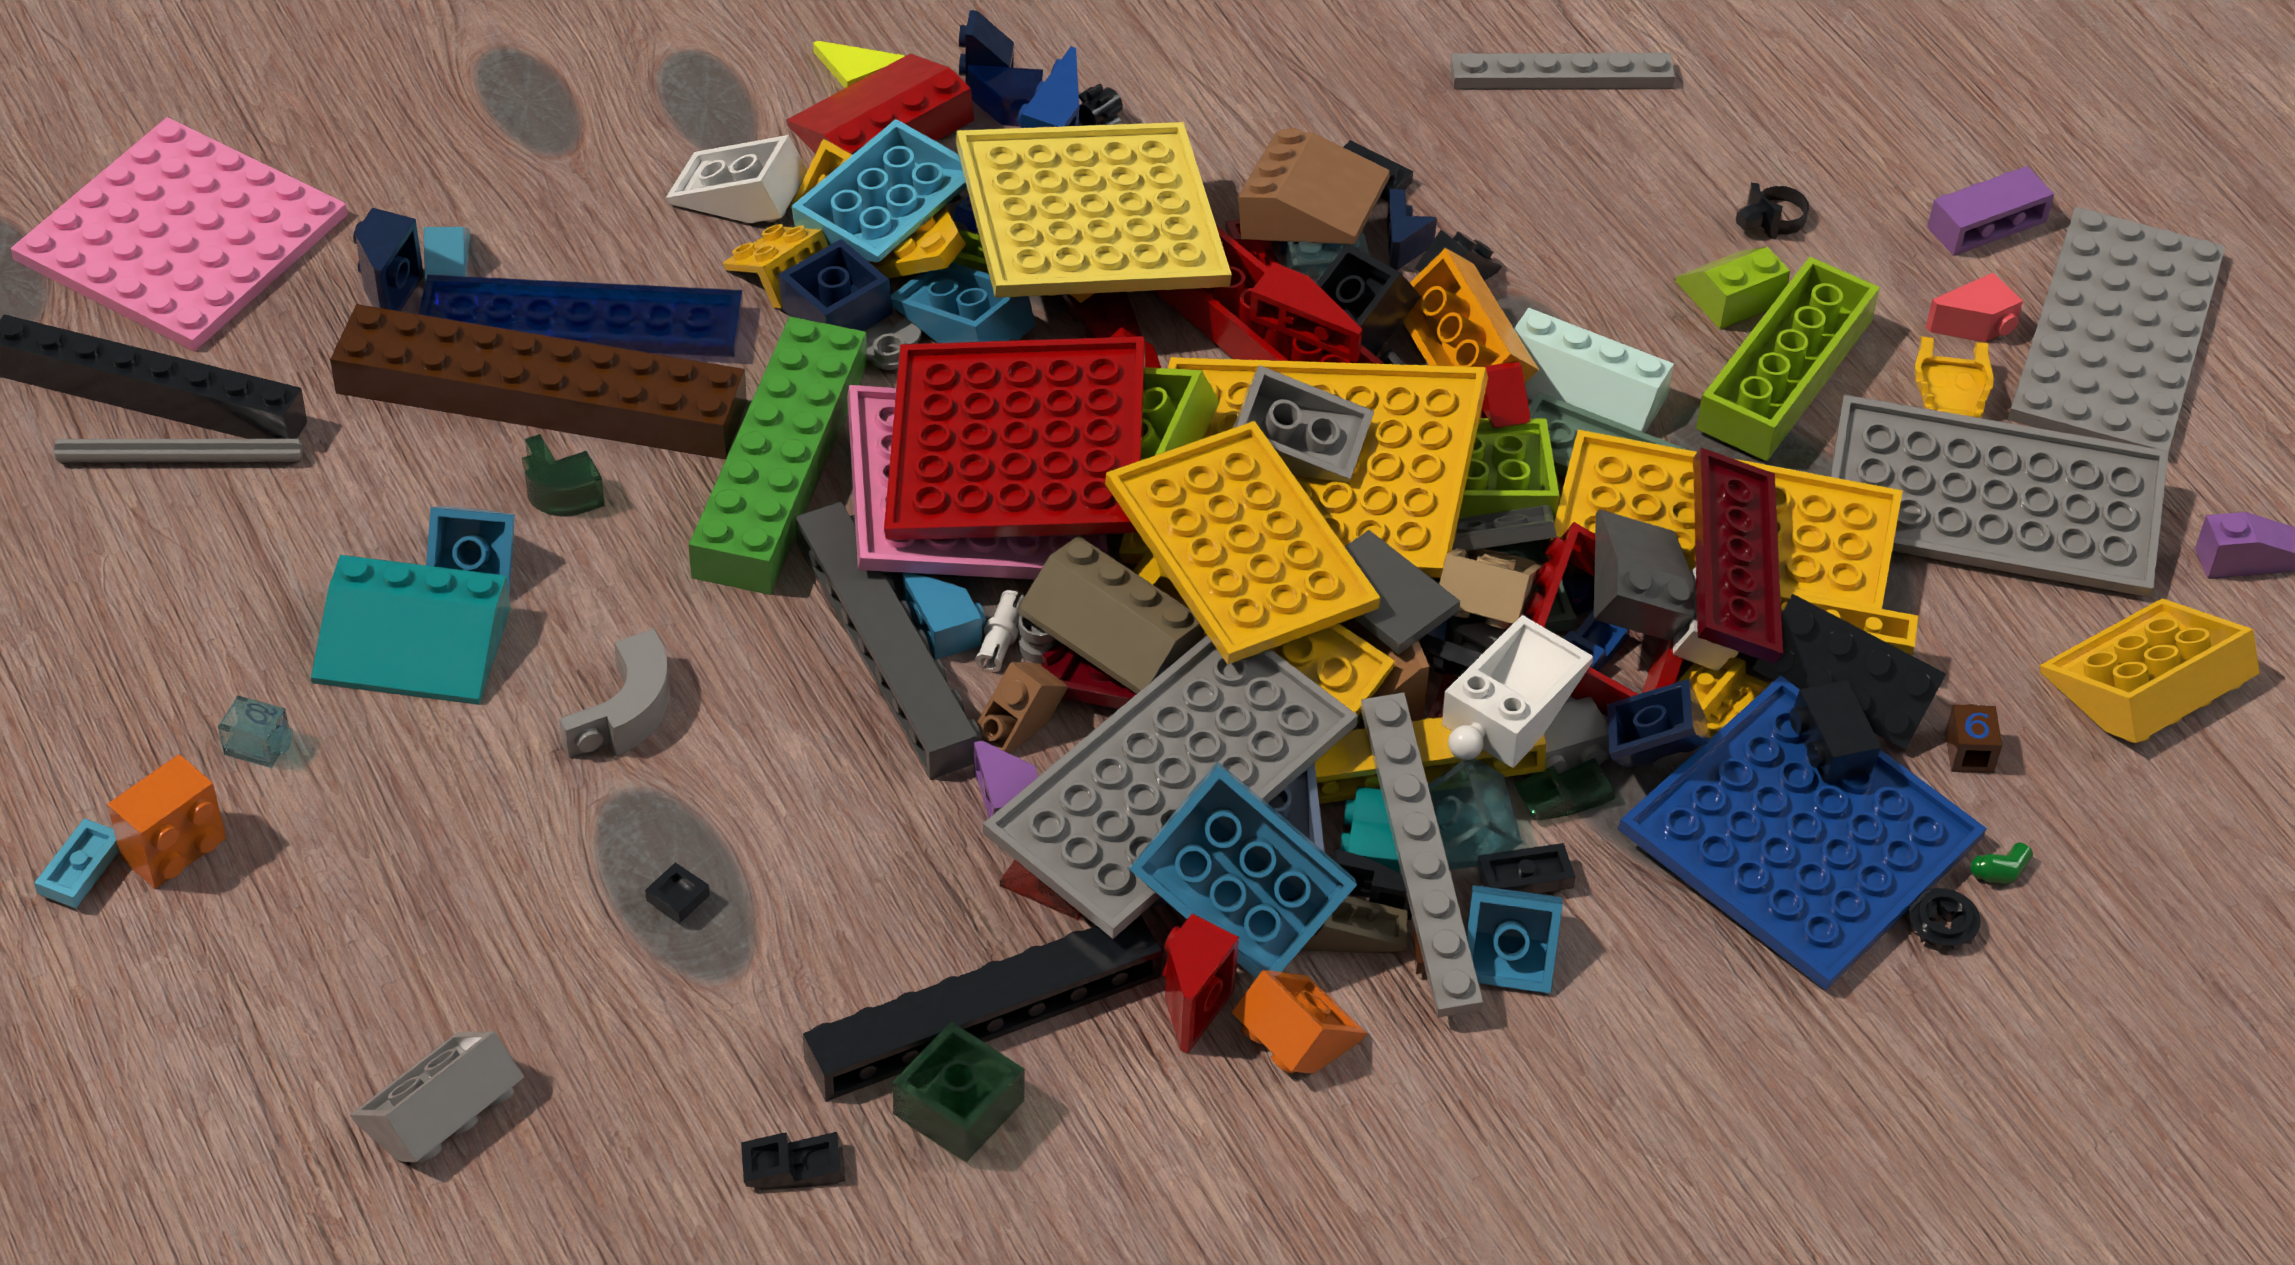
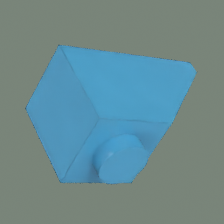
M917 573L902 574L903 600L909 606L917 629H921L924 632L934 660L982 646V627L986 625V617L980 603H973L965 588Z

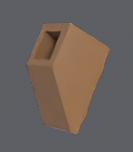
M1011 662L977 721L982 741L1011 754L1049 722L1069 686L1038 663Z

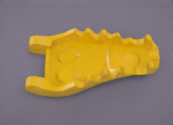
M1920 336L1919 349L1914 365V379L1925 409L1982 418L1985 404L1992 391L1994 382L1989 360V343H1975L1973 360L1933 356L1934 338Z

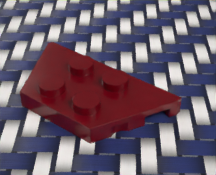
M1063 643L1054 646L1041 655L1043 661L1041 666L1069 686L1062 697L1063 699L1120 709L1136 695L1135 692Z

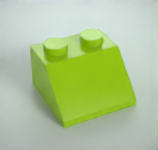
M1769 247L1739 251L1676 276L1675 282L1721 330L1768 311L1788 285L1790 270Z

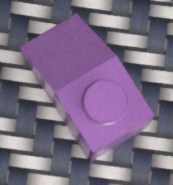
M984 741L974 742V772L989 819L1038 778V773L1034 765Z

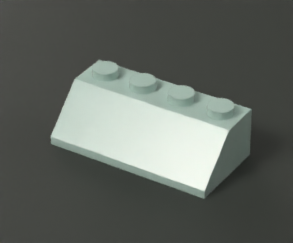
M1529 307L1514 328L1539 369L1525 383L1528 405L1531 404L1537 393L1540 392L1645 433L1668 398L1674 363Z

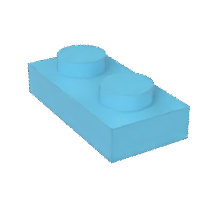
M84 818L34 882L37 894L77 908L119 853L114 830Z

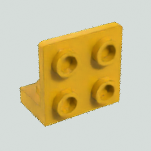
M782 224L773 225L765 229L761 233L762 238L754 243H745L732 251L733 256L722 262L727 271L758 273L772 307L782 308L778 274L829 246L822 229H809L803 225L796 227H783Z

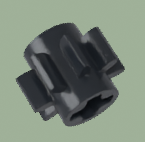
M1098 84L1079 94V99L1082 102L1079 105V121L1083 126L1117 125L1121 122L1117 114L1122 111L1123 103L1114 89L1110 87L1103 89L1102 85Z

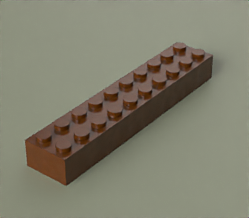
M356 304L330 358L336 394L725 460L747 404L745 369L359 304Z

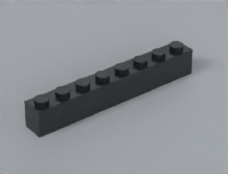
M5 314L0 319V377L245 439H297L307 424L303 394L300 387Z
M1141 915L1114 939L1098 926L1083 931H1073L1064 938L1042 946H1032L1023 953L1001 961H991L969 973L958 977L951 976L945 978L936 985L917 992L904 993L897 999L876 1007L863 1008L854 1015L835 1022L819 1024L812 1030L803 1033L804 1060L825 1102L1160 978L1162 950Z

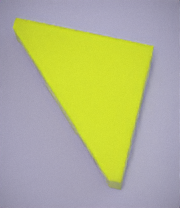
M823 41L813 42V53L844 88L904 57V55Z

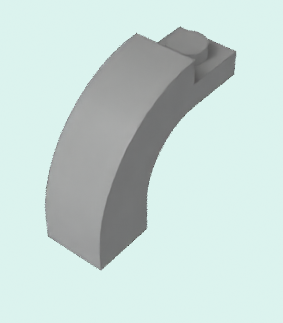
M655 629L614 642L617 671L624 682V686L613 698L602 704L559 718L562 746L568 758L593 752L610 744L616 756L642 743L659 726L668 708L670 688L665 648Z

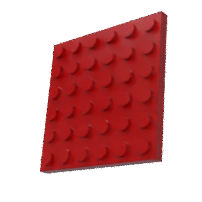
M1144 336L900 344L884 522L886 540L1138 533L1106 486L1105 480L1106 472L1142 460L1146 349Z

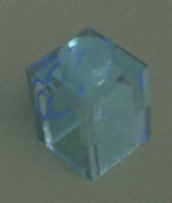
M238 695L218 726L224 755L269 768L273 767L281 753H285L289 749L293 736L292 729L289 728L285 708Z

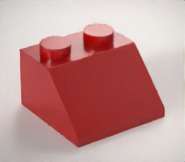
M1193 913L1182 927L1175 926L1172 929L1164 946V950L1168 952L1167 963L1163 970V978L1166 979L1165 1000L1179 1048L1187 1054L1235 992L1239 947L1238 936Z

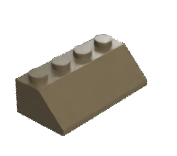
M1077 536L1048 557L1018 609V613L1136 694L1204 638V629L1189 608L1080 536Z

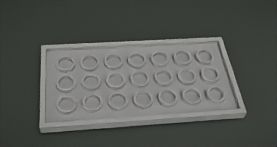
M2075 206L2008 420L2040 429L2169 451L2226 246Z
M1843 396L1830 477L1903 490L1893 552L2150 597L2152 594L2169 451L1862 397Z
M1207 635L983 823V834L1114 939L1161 897L1130 871L1129 867L1217 761L1224 765L1266 803H1269L1356 727L1358 715L1271 649L1227 665Z

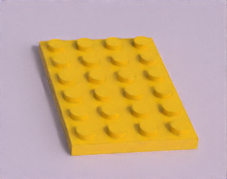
M1255 421L1106 472V486L1227 665L1379 609L1381 597Z

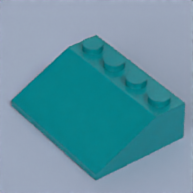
M340 555L328 587L311 682L313 684L480 705L511 610L506 575Z

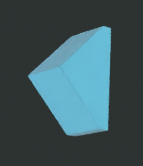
M424 227L426 288H465L470 228Z

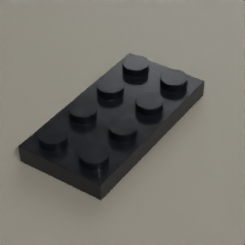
M1792 594L1781 614L1783 654L1775 664L1758 658L1752 669L1774 681L1781 675L1798 689L1848 680L1873 732L1906 750L1947 673Z

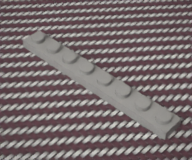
M1405 693L1361 699V712L1437 1018L1481 1011L1483 999Z

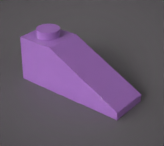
M2248 512L2206 515L2195 550L2207 579L2295 571V527Z

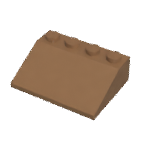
M1296 128L1276 131L1238 196L1241 239L1356 244L1390 178V170L1315 133L1301 132Z

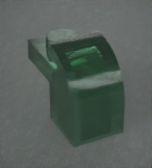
M541 434L525 439L527 456L522 457V465L525 472L528 500L536 509L549 515L566 517L579 515L605 506L602 477L587 451L555 461Z

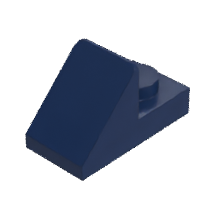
M1390 189L1387 210L1389 266L1395 270H1399L1427 251L1436 234L1437 218L1413 216V206L1406 205L1405 189Z

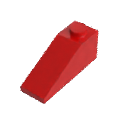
M1273 262L1251 290L1249 320L1356 363L1360 358L1362 328L1308 275Z

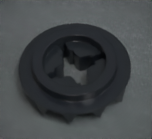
M1944 888L1926 890L1910 906L1908 912L1910 930L1919 933L1921 943L1925 941L1935 943L1937 950L1943 946H1951L1957 951L1962 944H1971L1979 931L1981 923L1978 909L1970 899L1959 892ZM1937 914L1941 915L1945 921L1952 920L1950 929L1945 927L1942 922H1935Z

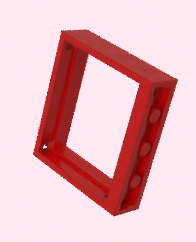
M1575 522L1570 525L1561 537L1556 536V538H1552L1545 552V555L1549 556L1550 559L1542 566L1534 582L1535 585L1539 586L1538 592L1533 593L1523 612L1530 620L1542 627H1545L1568 562L1595 577V533ZM1659 639L1642 693L1676 682L1683 658L1673 655V639L1671 641ZM1589 667L1570 696L1576 700L1591 696L1600 712L1608 717L1607 704L1638 695V693Z

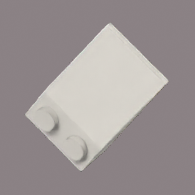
M789 135L697 151L691 156L666 196V200L671 205L746 223L774 222L782 218L786 213V209L797 193L808 169Z

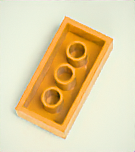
M1445 248L1410 282L1421 297L1404 318L1403 323L1428 365L1484 367L1519 361L1522 366L1525 383L1539 370L1473 263Z

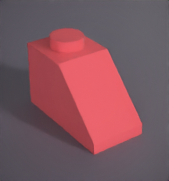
M1991 273L1932 299L1925 328L1932 333L1987 342L1998 336H2005L2016 328L2023 300L2000 278Z

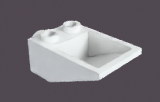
M1522 615L1445 691L1442 726L1452 731L1448 739L1451 753L1458 759L1471 760L1484 750L1513 768L1546 732L1593 663L1594 656Z

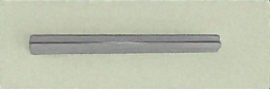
M58 439L54 445V456L60 463L300 462L303 456V446L299 439Z

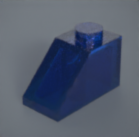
M969 64L968 86L971 88L972 101L1001 125L1019 126L1017 119L1020 109L1025 103L1029 104L1034 97L1038 84L1043 81V70Z

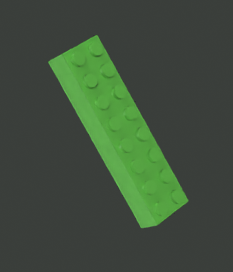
M789 316L689 542L691 578L769 595L772 594L796 537L795 516L806 513L848 413L847 396L849 385H859L866 370L867 343L865 331Z

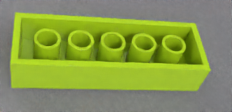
M1809 256L1703 393L1696 429L1768 461L1872 322L1880 287Z

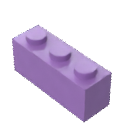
M2026 166L1934 199L1927 228L1955 256L2047 222L2054 193Z

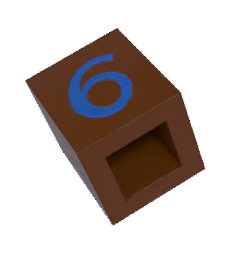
M1975 704L1953 705L1945 731L1951 772L1994 773L2002 748L1996 706Z

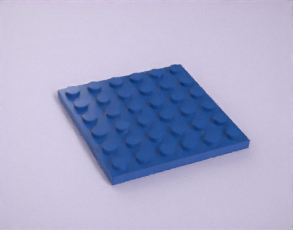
M1780 675L1708 740V744L1701 746L1621 818L1618 830L1820 987L1827 990L1909 911L1910 906L1926 890L1931 889L1983 839L1987 828L1882 750L1871 774L1824 783L1817 768L1812 767L1809 763L1807 748L1800 734L1795 733L1791 726L1790 711L1794 707L1800 689Z

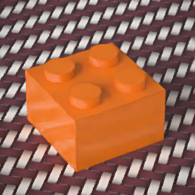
M180 754L107 803L121 860L154 889L167 880L178 876L185 867L205 853L213 851L219 843L226 839L213 782Z

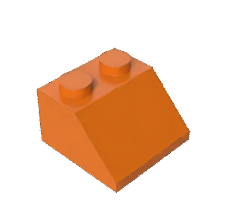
M1262 970L1231 1012L1243 1024L1241 1027L1243 1033L1256 1043L1264 1044L1273 1053L1271 1056L1272 1061L1280 1069L1290 1074L1294 1072L1316 1073L1360 1043L1368 1034L1308 975Z

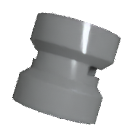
M1022 615L1019 616L1018 629L1020 634L1018 649L1024 659L1032 663H1043L1041 655L1054 646L1061 645V642Z

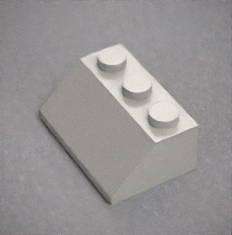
M495 1031L457 1032L351 1113L350 1116L363 1131L397 1161L418 1162L421 1164L435 1157L443 1148L440 1143L453 1133L454 1135L462 1134L473 1127L479 1120L476 1115L487 1106H497L511 1097L514 1093L512 1087L522 1080L524 1076Z

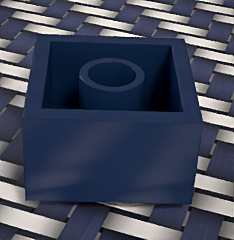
M842 239L778 274L782 309L791 317L864 331L893 314L889 279Z

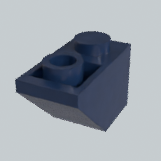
M970 10L967 25H960L959 47L965 48V54L961 53L959 76H965V83L971 88V92L1010 95L1014 74V42L976 10Z

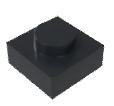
M676 862L645 890L646 901L678 923H681L710 896L709 884Z

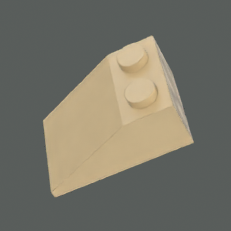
M1456 548L1446 555L1439 585L1460 600L1459 611L1453 616L1469 618L1470 613L1485 616V623L1488 625L1508 629L1522 615L1525 616L1523 614L1525 606L1537 589V585L1534 584L1535 579L1545 563L1488 548L1467 551Z

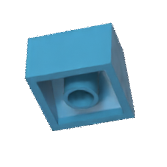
M1473 885L1466 936L1478 983L1551 993L1563 907L1562 897Z

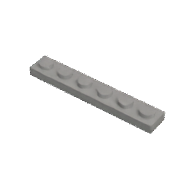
M1451 53L1450 62L1453 89L1674 88L1675 82L1671 53Z

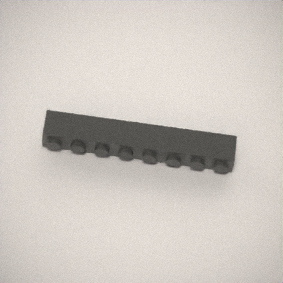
M841 501L795 516L797 546L929 779L931 780L974 765V742L982 741L979 727L974 719H967L959 692L956 689L951 690L949 688L941 661L939 659L933 660L931 657L929 644L924 632L921 629L916 631L913 626L908 604L904 600L899 601L895 595L896 590L889 572L858 570L855 515L850 516Z

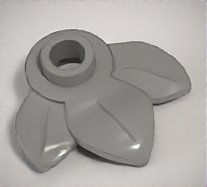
M907 318L899 321L894 327L881 320L864 330L866 332L867 360L872 361L880 369H897L899 365L900 344H917L921 338V329Z

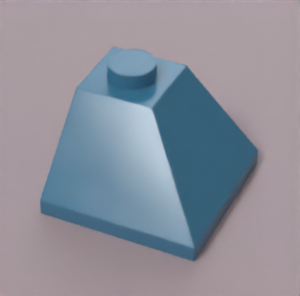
M452 506L430 507L426 565L506 575L508 592L510 594L516 514Z

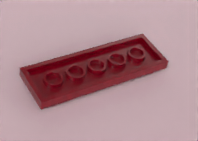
M1701 447L1693 458L1698 638L1775 664L1783 654L1775 473Z

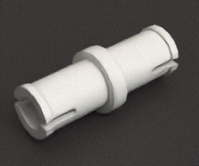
M1006 590L1001 594L994 617L988 619L985 625L984 633L986 636L975 658V662L980 668L983 666L985 659H989L984 669L985 671L998 672L1001 669L1009 645L1013 644L1018 636L1017 624L1020 616L1018 609L1024 596L1021 595L1017 604H1014L1018 595L1016 591Z

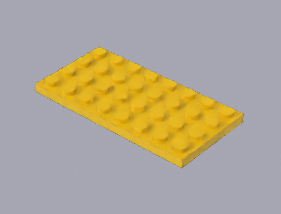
M1578 429L1554 522L1556 536L1561 537L1573 522L1595 533L1596 513L1599 509L1675 531L1689 569L1692 571L1696 566L1693 458L1697 452ZM1738 460L1775 473L1780 591L1882 609L1903 490Z

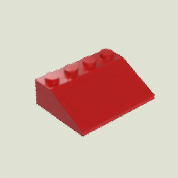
M910 53L790 117L786 122L787 126L815 154L823 139L854 154L895 119L932 140L938 141L973 122L974 112L971 88L950 67Z

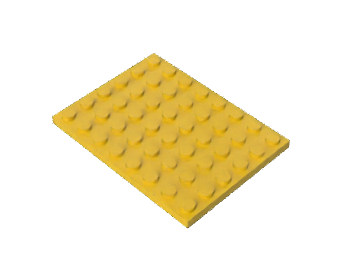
M1170 357L1168 365L1170 369L1202 370L1220 401L1203 439L1234 427L1247 389L1259 365L1373 410L1374 414L1349 483L1294 475V477L1344 547L1370 530L1431 578H1441L1446 555L1452 551L1488 381L1486 367ZM1124 533L1119 550L1122 563H1139L1149 548L1139 533Z

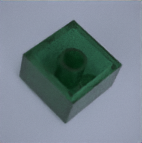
M950 1022L892 1082L893 1114L967 1163L1024 1102L1025 1069L955 1023Z

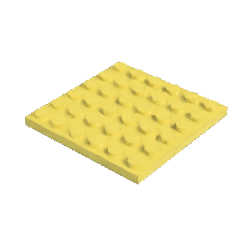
M1184 122L957 130L956 146L995 298L1230 287L1232 274Z

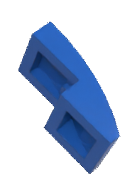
M1593 609L1577 631L1570 630L1563 639L1594 656L1590 667L1599 671L1629 638L1630 630L1594 620Z

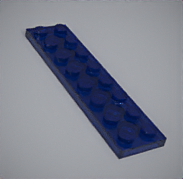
M427 275L418 314L647 353L735 357L743 294L742 290Z

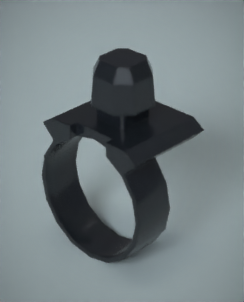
M1751 182L1747 205L1740 208L1737 212L1736 223L1743 230L1761 226L1769 238L1776 240L1777 234L1788 235L1796 233L1804 227L1808 217L1809 202L1796 189L1787 186H1773L1760 191V185ZM1770 200L1791 202L1799 207L1804 215L1790 221L1780 220L1783 206L1772 203Z

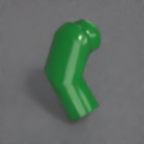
M2019 842L2013 845L2007 855H1978L1971 862V873L1975 878L1984 879L1986 882L2011 884L2019 877L2033 857V851L2028 845Z

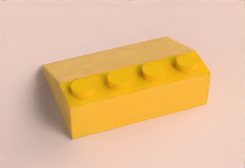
M2163 598L2039 665L2041 674L2105 732L2132 743L2143 742L2149 739L2155 732L2179 722L2187 714L2211 704L2212 700L2230 690L2241 687L2244 682L2260 674L2254 629Z

